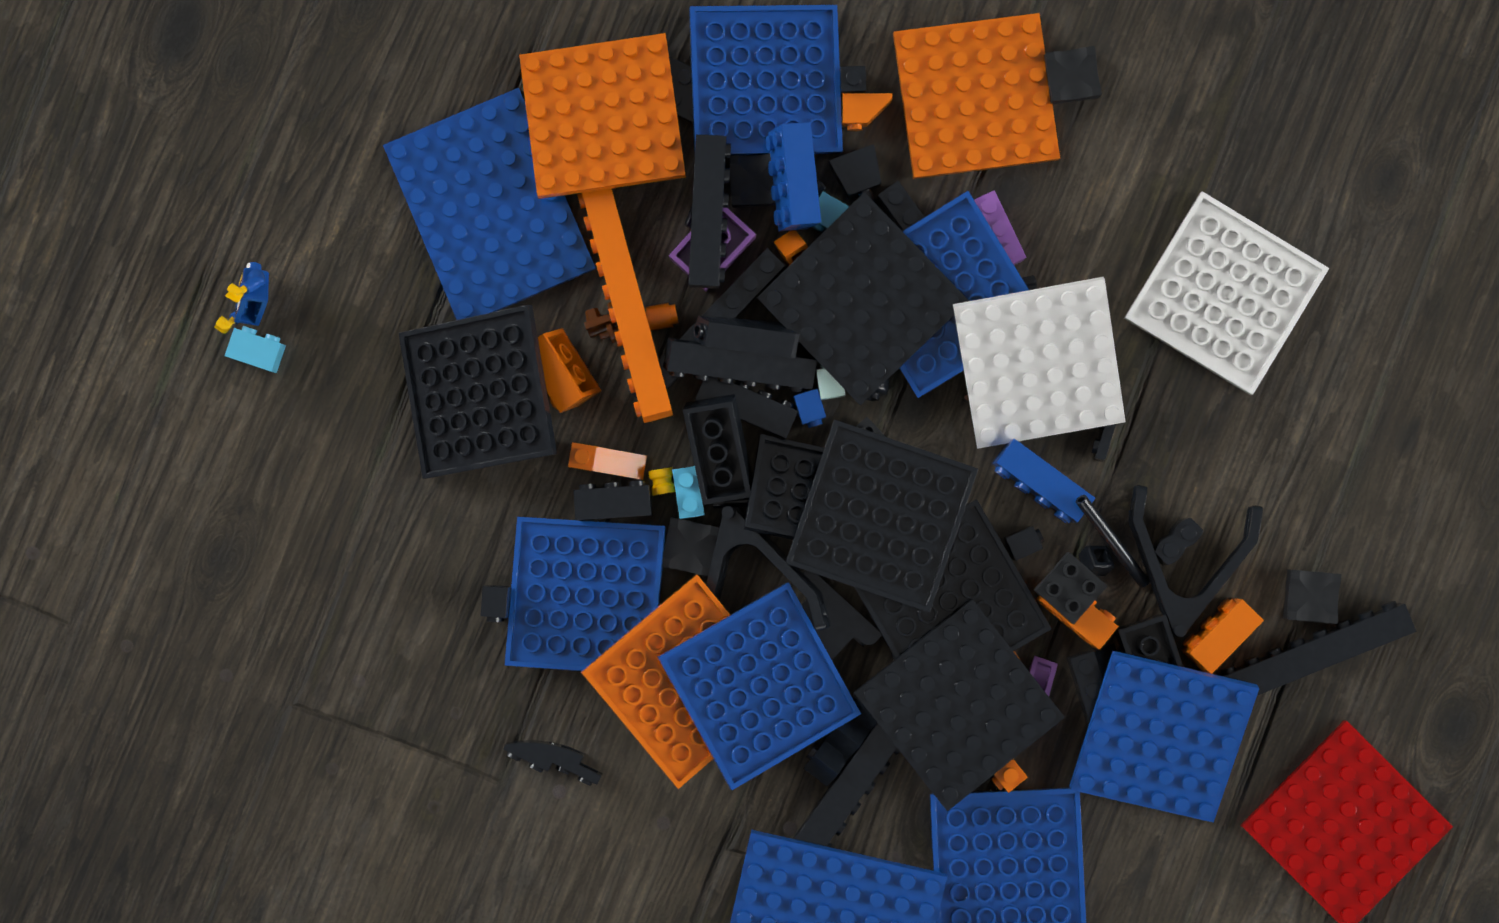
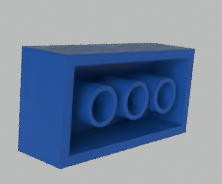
M811 122L781 124L770 131L766 137V148L770 151L771 157L768 169L770 176H773L774 184L771 187V196L776 203L774 222L775 225H778L779 232L805 230L821 223Z
M1016 439L1006 443L992 463L996 467L994 470L996 474L1005 480L1006 478L1014 480L1016 482L1014 487L1024 494H1033L1036 497L1034 501L1045 509L1052 508L1055 510L1054 516L1065 524L1079 522L1084 515L1076 504V499L1079 496L1086 495L1091 503L1095 500L1094 496Z

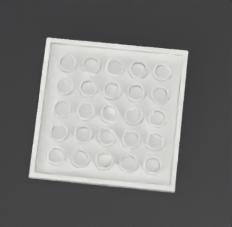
M1202 191L1124 319L1249 395H1253L1329 268Z
M1104 277L953 304L977 449L1006 444L1012 439L1023 441L1126 422Z

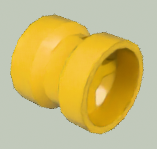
M673 467L648 471L649 479L653 482L651 488L652 496L675 492V485L672 482Z

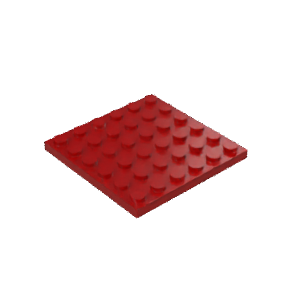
M1346 720L1240 825L1337 923H1359L1453 828Z

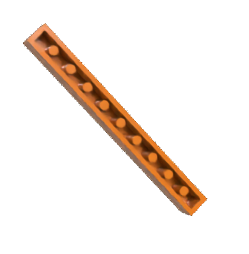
M612 188L577 194L581 209L586 208L588 216L583 217L586 229L593 232L594 239L590 240L593 254L598 253L600 262L596 263L599 277H605L607 284L602 286L605 300L611 299L613 308L608 309L611 322H617L619 331L614 332L618 347H624L625 355H621L624 370L629 369L632 378L627 379L630 393L636 392L638 402L633 403L637 417L642 416L644 423L673 416Z

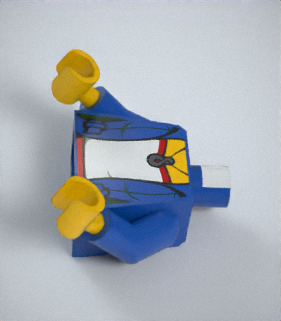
M257 262L248 263L247 268L243 269L238 286L233 283L228 286L227 291L229 292L225 297L236 302L235 311L229 315V320L224 316L217 320L214 328L221 333L226 334L233 324L243 323L259 326L268 303L269 273L261 270V264Z

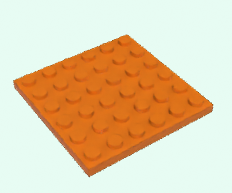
M1040 13L893 32L913 179L1060 159L1053 104L1050 102L1044 60L1045 48Z
M666 33L519 55L538 199L686 177Z
M698 575L691 578L581 672L677 789L682 787L713 760V757L657 657L730 616L729 612Z

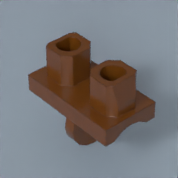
M609 302L607 304L608 309L613 308L612 303ZM598 308L587 310L585 312L587 322H584L590 338L599 335L600 339L603 340L610 337L612 343H616L614 332L619 331L617 322L612 323L609 314L601 316Z

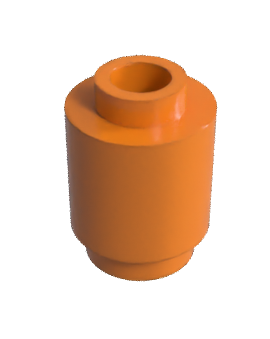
M669 303L646 307L645 313L650 331L673 327V324L679 323L675 304L669 305Z

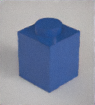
M818 389L793 397L802 425L807 424L808 428L823 424L821 419H825L826 414Z

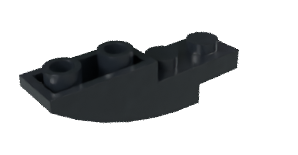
M521 740L508 742L503 750L508 752V757L519 762L523 759L530 763V768L542 773L543 770L549 771L554 763L557 765L556 769L567 775L572 772L579 776V781L589 786L592 783L597 785L603 774L581 763L585 753L562 744L538 740Z

